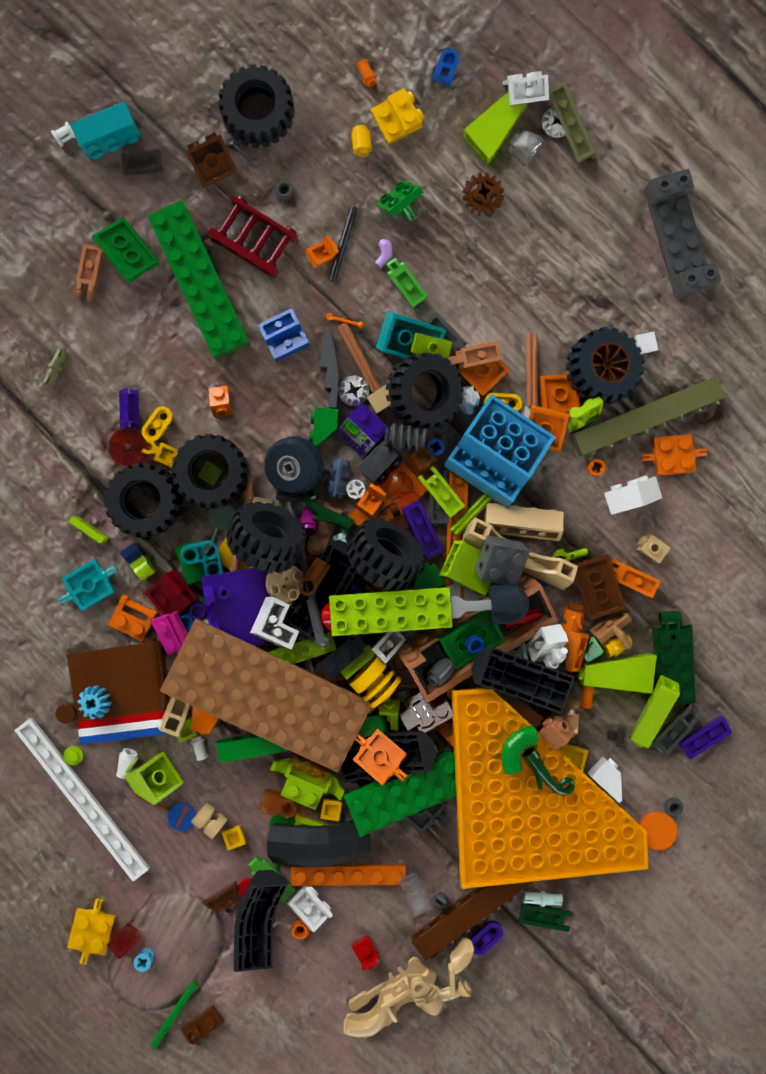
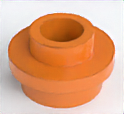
M301 919L293 922L291 934L294 938L301 940L309 935L310 929ZM301 926L304 930L298 931L297 927Z

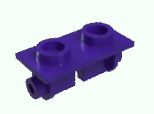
M130 388L119 390L120 429L139 428V390H131Z

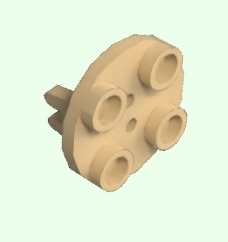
M292 566V568L281 573H276L275 571L268 573L265 584L267 592L271 597L283 602L296 600L300 595L299 584L303 579V572L296 566Z

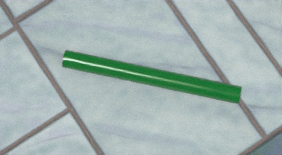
M192 980L150 1044L152 1049L158 1047L199 985L197 981Z

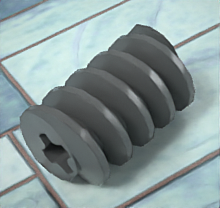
M393 423L391 428L387 425L384 444L388 447L390 442H392V447L396 448L399 443L401 449H404L407 444L408 450L415 446L416 451L419 452L421 447L424 450L427 430L424 428L420 433L419 427L416 426L415 430L412 431L411 425L404 430L403 424L396 429V424Z

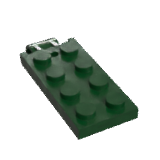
M680 611L659 612L658 619L661 627L652 628L653 654L657 655L654 675L655 685L660 675L679 683L680 695L674 705L696 703L692 625L681 626L682 616Z

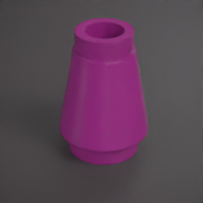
M309 507L303 508L300 523L304 526L306 536H313L318 530L317 520L312 519L315 512Z

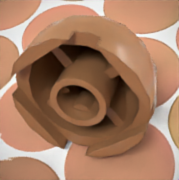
M568 698L563 713L559 714L551 711V718L560 715L574 732L572 737L577 738L580 699Z

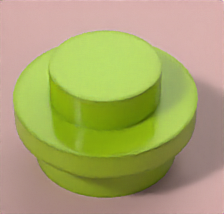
M78 746L68 747L63 755L65 762L69 765L79 764L83 759L82 749Z

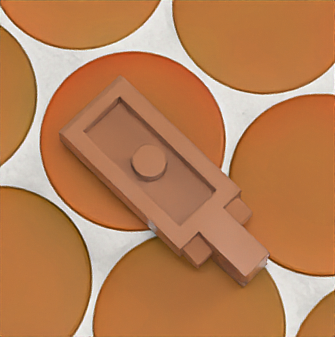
M494 341L461 348L459 351H456V356L448 357V359L451 361L450 366L458 365L459 369H466L502 361L499 342Z

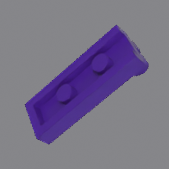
M718 716L682 739L678 745L683 749L682 752L688 759H693L733 732L724 716Z

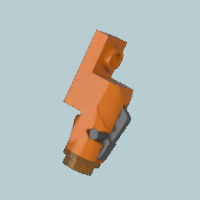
M570 602L569 606H566L559 621L568 639V642L564 645L569 650L565 658V669L571 672L580 671L589 639V634L580 632L583 628L585 605Z

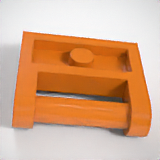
M123 594L108 625L143 642L152 626L151 621L156 618L158 611L155 609L151 610ZM125 605L148 616L147 621L123 610Z

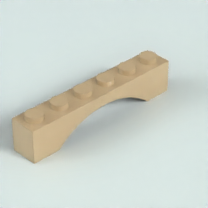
M474 517L466 527L462 541L482 550L486 535L498 538L503 537L492 525ZM530 552L523 572L564 591L574 582L578 566L562 558L542 556Z
M171 697L158 727L159 730L178 737L190 705Z

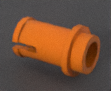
M367 59L359 61L356 67L363 77V84L367 85V87L375 85L377 75L372 72Z
M583 685L580 707L592 709L595 687Z

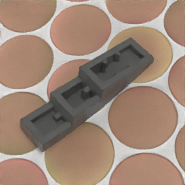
M325 328L319 367L322 370H326L324 388L331 390L329 408L337 409L339 393L337 359L330 330Z

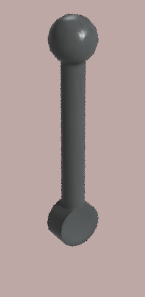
M233 138L227 139V145L233 146L251 162L252 166L257 167L259 165V161L250 157L237 146Z

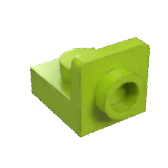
M387 699L380 703L379 715L387 716V722H390V730H398L400 700Z

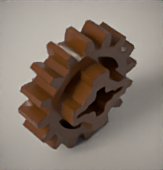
M479 172L478 178L472 175L471 182L466 181V187L462 191L465 195L462 200L467 201L465 204L466 208L472 207L471 213L476 210L478 211V216H480L481 212L488 216L489 211L495 213V207L500 208V201L504 199V196L501 195L504 192V188H499L501 181L495 182V175L489 178L488 172L485 176H482L481 172ZM477 184V189L471 192V189ZM495 197V200L489 205V200Z

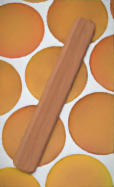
M343 323L338 326V330L371 392L374 393L381 386L348 324Z
M537 333L527 334L528 408H531L532 405H538Z

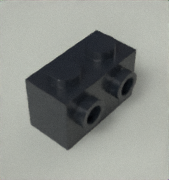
M384 439L358 466L360 472L375 486L383 484L388 479L392 470L400 467L403 460L401 454L390 444L388 447L385 446Z

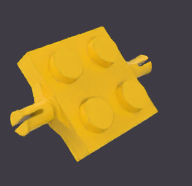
M96 898L93 909L77 908L67 948L82 952L79 963L82 964L84 961L83 965L88 964L90 954L94 953L105 956L115 915L106 914L101 911L103 899L99 901V898Z

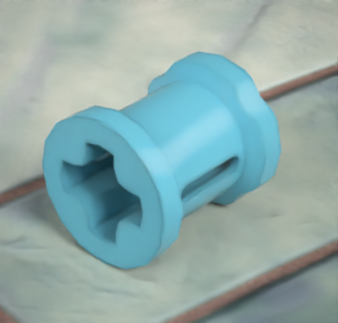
M144 947L139 950L138 955L134 959V967L137 971L145 972L150 968L155 955L151 948Z

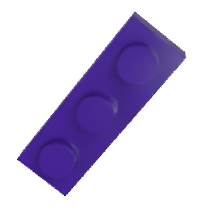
M420 500L402 507L401 510L414 537L419 540V544L424 548L425 559L428 560L443 552L442 546Z

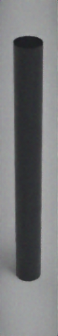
M350 206L338 246L339 252L335 256L328 280L336 282L356 216L357 208L354 206Z

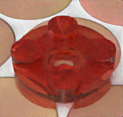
M123 428L117 430L109 440V454L116 463L123 466H132L134 463H141L147 455L141 451L142 449L149 450V445L145 443L146 439L140 431L132 428ZM125 443L133 444L131 452L124 451L126 448L124 446Z

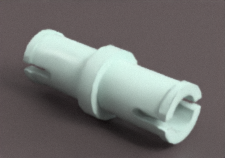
M523 891L522 902L523 904H538L540 907H545V905L561 907L563 897L562 894L545 893V891H540L539 893Z

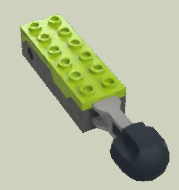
M513 584L492 585L489 588V600L464 601L459 596H450L449 587L329 596L330 601L321 610L322 624L332 632V636L452 628V619L460 618L465 612L490 610L491 621L495 625L511 624L525 617L529 610V599L522 588Z

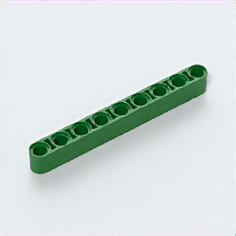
M375 711L372 714L368 713L358 733L363 737L372 736L377 729L382 733H386L388 731L386 716L379 715V711ZM254 734L220 739L215 742L218 762H229L290 751Z

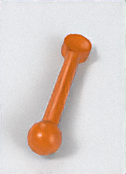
M332 313L326 315L328 321L335 320L357 326L359 329L365 327L363 322L358 323L335 317Z

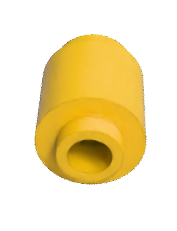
M357 125L352 128L353 132L351 133L353 153L359 157H365L372 151L370 131L366 125Z

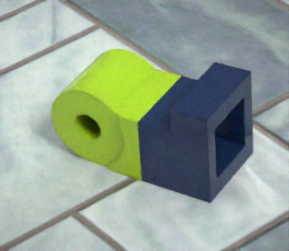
M138 543L131 544L119 553L142 581L156 572L150 559Z

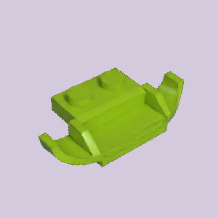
M299 757L277 759L273 762L270 769L273 772L283 773L285 777H288L280 794L281 796L316 810L323 793L327 794L328 792L341 800L345 792L342 784L331 771Z

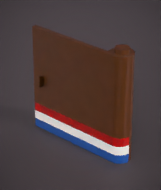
M156 637L145 638V642L140 644L67 654L80 745L168 734L160 731L158 728L170 701L169 695L160 692V688L166 678L160 640H157ZM93 686H99V689L106 688L105 695L111 694L107 698L112 702L108 706L109 712L104 713V716L101 718L90 719V716L83 717L84 710L79 711V708L82 706L77 703L81 699L80 693L85 692V689L88 687L93 688Z

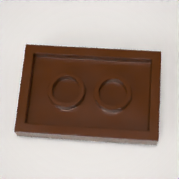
M609 554L574 564L578 566L575 579L589 620L626 609Z

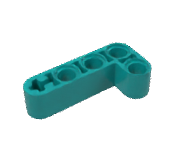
M205 540L182 547L180 551L182 560L187 564L202 562L205 576L223 573L219 551L213 541ZM206 546H213L214 551L212 554L207 555L204 553ZM191 549L195 551L194 557L191 559L184 557L186 550ZM211 564L218 566V570L215 573L208 572V567ZM222 591L221 594L225 596L227 592Z

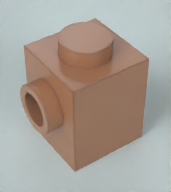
M560 715L553 718L548 717L542 723L543 727L539 732L554 750L568 744L574 734L569 728L568 723Z

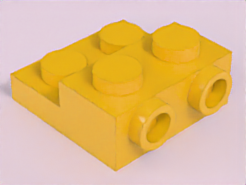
M405 88L389 95L386 101L370 109L388 145L422 128L424 116L419 108L416 109L414 107V97L410 91L406 92Z

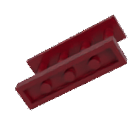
M231 194L229 198L234 207L220 229L215 230L212 227L207 233L209 239L275 279L279 273L275 263L290 240L296 244L298 243L297 232L289 226L283 227L247 204L248 202L243 197H235ZM240 210H243L251 216L238 237L231 240L227 237L226 233ZM259 220L267 226L253 249L247 250L243 247V242L256 221ZM273 230L282 234L283 237L271 257L265 261L260 258L259 253Z

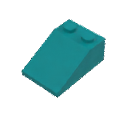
M387 310L376 348L382 352L399 357H410L416 354L410 352L415 332L443 339L446 329Z

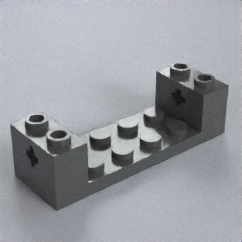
M689 168L653 178L644 188L675 298L710 289L721 282L717 263L707 265L689 202L688 194L694 188Z

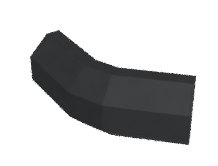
M330 540L319 558L331 566L315 592L320 616L321 610L330 601L329 596L344 595L357 574L356 569L351 566L348 559V544L343 541ZM304 584L303 590H304L305 592H307V591H306L305 584ZM300 593L298 598L288 608L283 623L298 630V635L315 641L306 601L309 599Z
M488 645L476 654L471 668L474 683L559 714L563 713L575 678Z
M414 731L385 734L408 754L400 766L404 773L428 772L432 769L436 752L433 739L425 732ZM355 740L341 766L344 783L372 777L353 760L361 747Z
M353 820L323 826L274 823L271 825L267 838V856L273 863L307 867L331 866L367 858L371 851L370 833L360 837Z
M258 870L238 907L234 925L235 972L273 968L274 916L288 886L287 879L274 870Z

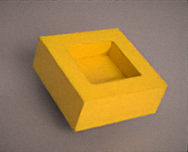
M323 798L320 819L339 822L342 801Z
M241 824L221 832L227 850L247 843Z

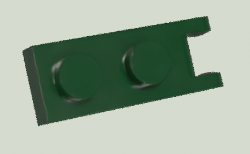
M522 902L518 921L521 924L569 932L570 927L563 925L564 917H572L573 912L548 906L540 907L537 904H523Z

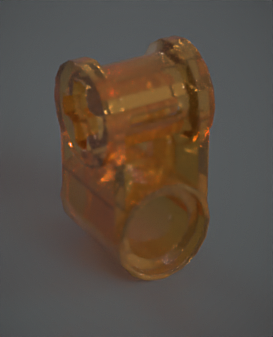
M296 753L291 757L290 763L295 770L306 773L313 778L324 779L325 766L303 757L305 762L302 763L298 760V756L301 755Z
M265 789L259 808L261 811L286 818L292 817L298 808L297 802L281 796V793L278 791ZM287 803L291 804L290 810L287 809Z

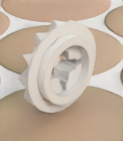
M555 108L548 109L542 117L543 130L551 137L559 138L565 136L562 124H553L554 117L559 119Z
M354 375L347 376L341 381L339 396L345 404L358 406L361 402L364 403L369 395V387L363 378ZM351 383H352V386H354L355 388L361 387V388L357 391V397H358V398H356L353 393H351V394L348 393V391L351 390V388H350V386H351L350 384H351Z

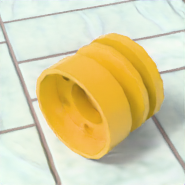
M378 656L367 663L349 684L358 694L364 690L368 691L364 697L365 701L374 697L369 704L372 708L386 701L401 682V678L398 675L392 678L394 675L393 670L386 674L383 673L387 664Z

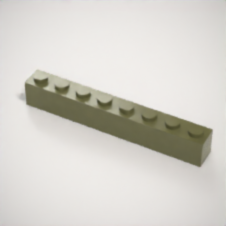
M717 376L577 432L571 435L578 456L585 455V458L595 455V450L599 448L605 451L614 447V442L620 440L622 444L632 440L631 435L637 433L638 436L649 433V428L655 426L656 429L667 425L666 421L673 419L676 422L685 418L684 414L688 412L691 415L703 411L701 407L708 405L709 408L720 404V399L725 398Z

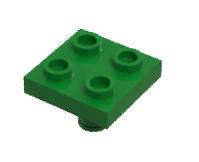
M405 180L397 183L394 187L395 189L390 193L382 195L376 206L379 211L392 217L401 212L405 221L408 222L416 216L410 204L424 192L420 186Z

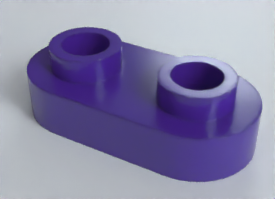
M488 921L470 938L474 947V954H485L502 938L503 928L498 921ZM492 927L496 928L494 932L490 931ZM481 940L482 943L477 945L476 941Z

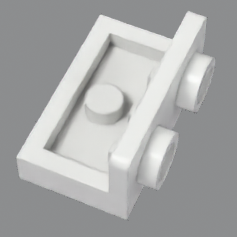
M302 886L287 904L312 932H315L333 914L330 912L331 907L325 901L321 902L317 897L318 893L313 887Z

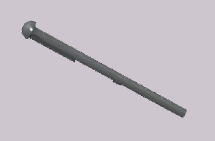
M287 501L285 503L287 510L291 512L292 516H296L293 501ZM304 547L298 559L299 566H301L303 578L309 570ZM305 582L306 591L311 592L314 588L313 584ZM314 593L306 601L316 639L315 643L319 647H326L330 643V638L325 636Z

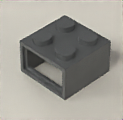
M486 535L474 571L482 581L518 586L530 551L522 542Z

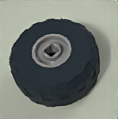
M292 436L277 441L269 448L264 460V469L268 481L277 491L286 495H300L314 488L319 480H321L324 464L322 455L315 444L306 438Z

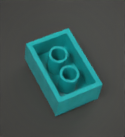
M125 101L70 123L78 145L89 160L99 159L103 154L116 152L122 146L127 144L133 145L139 139H142L136 121Z

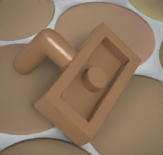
M623 610L609 614L589 630L601 644L605 643L615 634L625 649L632 647L631 642L621 630L632 621L630 616Z

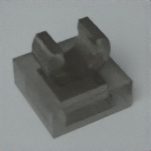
M619 725L617 731L609 730L607 732V740L616 741V747L624 748L626 745L627 726Z

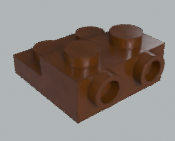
M215 132L206 136V141L201 144L197 140L187 145L189 149L186 150V153L203 188L238 172L221 134L216 135Z

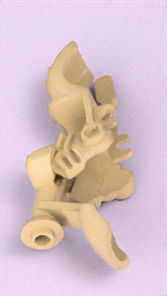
M463 938L457 947L450 952L451 963L448 964L449 986L439 989V987L435 986L436 972L429 969L418 957H412L408 961V969L404 971L401 967H398L397 970L400 974L397 976H393L390 972L389 980L378 984L369 991H362L349 1000V1008L352 1011H356L368 1004L371 998L378 995L377 1003L370 1011L346 1015L343 1026L344 1034L364 1039L373 1036L383 1027L398 1021L397 1011L405 1003L415 1002L416 1006H419L426 1013L435 1016L440 1013L443 1002L460 996L471 997L470 991L472 988L467 979L463 980L462 977H459L457 983H455V975L464 970L470 963L474 952L472 941Z

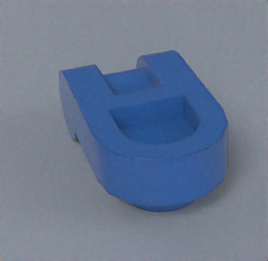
M446 49L442 52L432 82H441L445 84L444 86L451 87L459 63V54L455 50ZM442 69L449 72L448 76L441 74Z

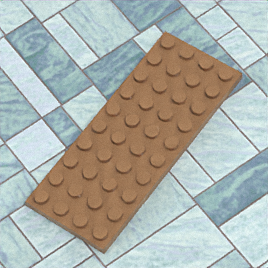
M197 618L160 688V692L336 772H339L371 708L369 705L371 700L365 701L364 697Z

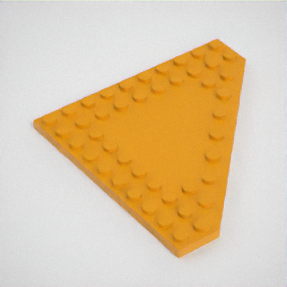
M490 688L452 690L460 887L462 889L648 869L647 831L558 749L554 750L537 730L538 744L530 747H535L539 752L541 760L557 784L563 778H572L575 782L574 791L569 795H558L547 787L543 781L542 790H539L533 770L523 759L522 753L521 764L523 770L515 774L503 773L501 750L505 740L512 732L531 725L515 709ZM566 783L563 788L568 787L569 784Z

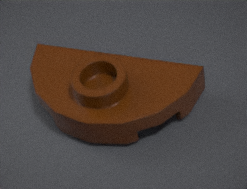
M232 882L204 899L202 903L208 909L211 908L219 911L229 909L235 903L238 896L237 882Z

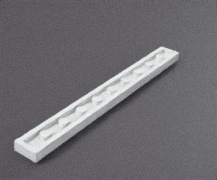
M31 717L14 731L130 879L135 881L148 871L150 867L71 766L65 762L64 757L35 720Z

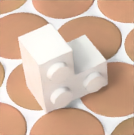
M647 475L628 481L627 486L622 487V484L611 486V491L604 493L611 515L645 506L662 499L656 476L648 478Z
M266 597L250 633L284 649H292L299 631L282 623L290 605L274 597Z

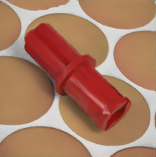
M538 607L529 609L525 617L520 621L504 624V627L508 628L518 624L525 625V622L540 619L541 611Z

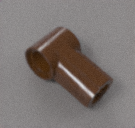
M316 557L306 575L300 581V593L306 597L312 596L331 566ZM305 582L313 584L314 588L311 592H305L302 589V585Z

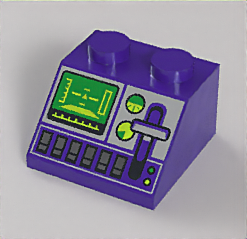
M361 402L335 433L359 456L364 458L386 435L387 426Z

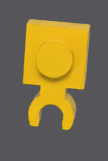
M147 439L145 443L151 446V450L142 449L141 452L145 455H155L152 461L172 468L173 458L178 454L177 449L162 442L158 447L154 441Z

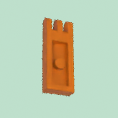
M612 559V563L618 565L617 569L614 567L613 569L619 583L648 597H654L661 582L660 580Z

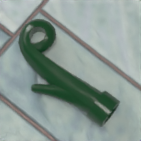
M315 488L301 494V499L305 505L318 514L312 516L313 520L333 524L345 533H349L355 522L354 519L348 516L345 517L315 502L319 497V493Z
M529 747L522 753L523 759L533 770L539 790H542L543 781L547 787L558 795H569L574 791L575 782L572 778L566 777L561 779L558 784L556 783L535 747ZM566 783L569 784L568 787L563 788Z

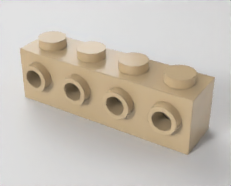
M487 503L484 522L492 525L500 535L560 541L563 534L564 512L553 509L543 510L535 507L525 508L517 505H511L507 509L498 503Z

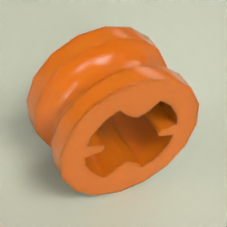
M601 459L591 460L587 464V472L591 476L602 475L606 468L605 463ZM594 462L601 467L598 469V473H596V470L592 471Z

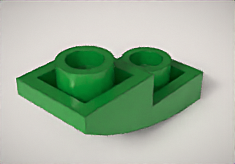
M193 541L174 547L188 586L201 582V576H205L201 562L187 564L181 558L180 551L182 547L193 543ZM191 549L186 550L184 553V557L188 559L193 558L195 555V551Z

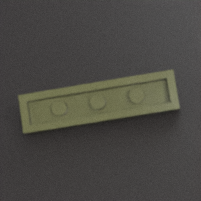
M564 81L549 89L550 99L577 162L580 163L589 157L592 160L597 158L566 82Z

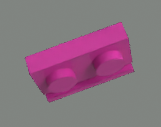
M175 611L174 613L154 618L151 623L167 655L179 652L188 633L178 612Z

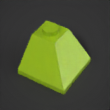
M164 751L124 776L133 791L153 805L184 783Z

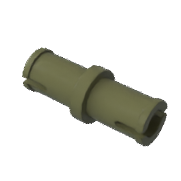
M58 347L56 348L51 363L48 362L47 364L48 369L41 383L48 384L52 388L54 387L59 372L62 373V366L69 352L62 351Z

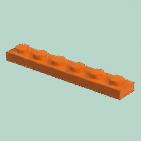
M405 863L335 864L320 867L291 865V886L406 885Z

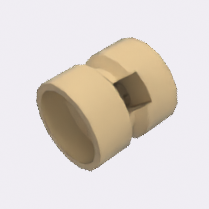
M206 802L192 819L191 823L198 829L203 828V833L210 839H213L226 823L227 818L220 812L215 813V808Z

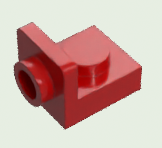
M368 935L351 944L363 971L366 969L371 970L378 965L379 953Z

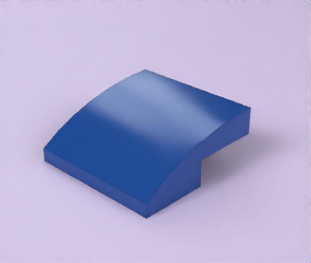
M292 308L258 324L276 362L310 346Z

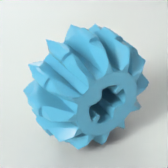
M93 686V688L88 687L85 689V692L80 693L81 699L77 703L82 706L79 708V711L84 710L83 717L90 716V719L101 718L104 716V713L109 712L108 706L112 702L107 699L111 694L105 695L106 688L99 689V686Z

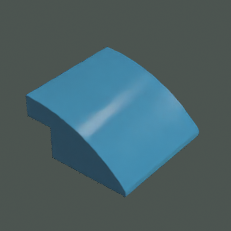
M491 394L445 462L444 467L508 509L522 487L534 473L554 441L555 436Z

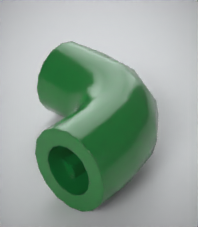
M533 725L512 732L505 740L501 750V765L504 774H515L523 770L521 764L522 751L527 747L538 744V735Z

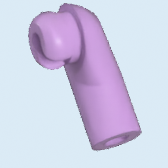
M386 239L379 241L378 246L381 249V256L374 262L380 269L393 256L392 244Z

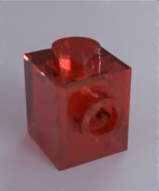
M127 923L111 937L107 947L118 959H121L138 943L141 937L138 929Z

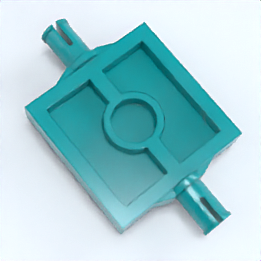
M97 559L89 561L61 578L66 586L67 594L58 598V601H61L60 604L64 605L72 600L77 604L80 611L86 610L116 592L109 577L119 572L118 569H115L117 566L113 565L104 570Z

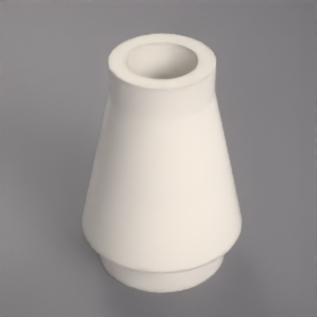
M124 748L119 753L117 777L126 779L124 776L129 774L138 760V753L135 750Z

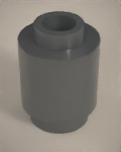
M448 658L440 659L427 672L429 683L433 686L441 687L454 673L455 665Z

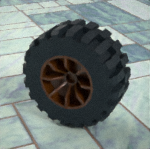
M601 327L599 330H592L572 346V351L567 356L569 362L566 364V370L569 371V374L566 376L568 381L571 380L573 383L571 385L573 391L578 390L580 398L586 397L588 400L600 396L603 400V405L606 403L611 404L631 394L636 389V386L640 384L642 378L639 376L644 374L645 368L642 367V364L645 361L644 357L640 356L642 352L640 346L637 347L635 345L637 341L633 337L631 339L627 337V332L622 331L619 333L618 328L612 327L609 329L608 327Z

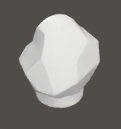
M466 386L460 396L463 398L462 404L458 405L463 413L471 415L474 413V408L479 405L480 396L478 391H474L473 386Z

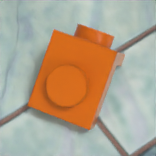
M329 235L322 242L305 250V254L314 268L332 261L339 252L336 243L332 241Z
M228 385L209 388L210 408L214 418L233 415Z
M370 484L355 508L371 518L387 494L381 487Z

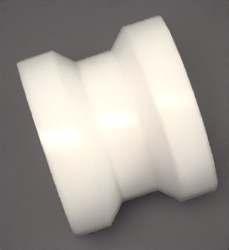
M360 480L350 481L346 488L347 494L352 499L362 498L366 490L365 485Z

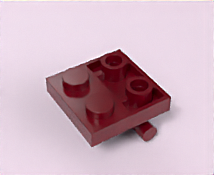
M175 568L165 573L159 581L144 592L162 615L171 614L175 611L180 614L199 598Z

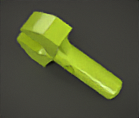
M562 548L556 550L552 557L562 556L565 557L564 560L569 562L570 560L587 556L588 550L584 548L566 553Z

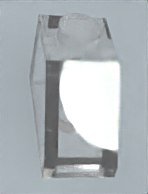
M524 130L520 135L517 133L510 140L511 145L508 151L525 167L538 154L544 139L539 135Z

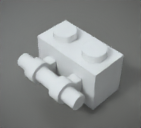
M561 624L541 627L526 645L532 662L544 661L546 667L556 670L559 663L565 660L568 650L564 647L568 642L567 634Z

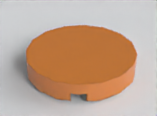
M654 811L648 813L641 819L639 824L647 831V846L651 849L665 850L676 840L678 834L677 825L674 819L665 812Z

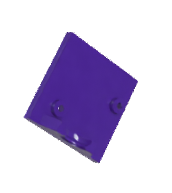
M256 568L201 576L208 624L254 646L273 644L264 639H259L258 636L250 633L265 598L271 597L265 586L268 573L263 570L261 572L257 571ZM222 591L227 592L225 596H223L221 593Z

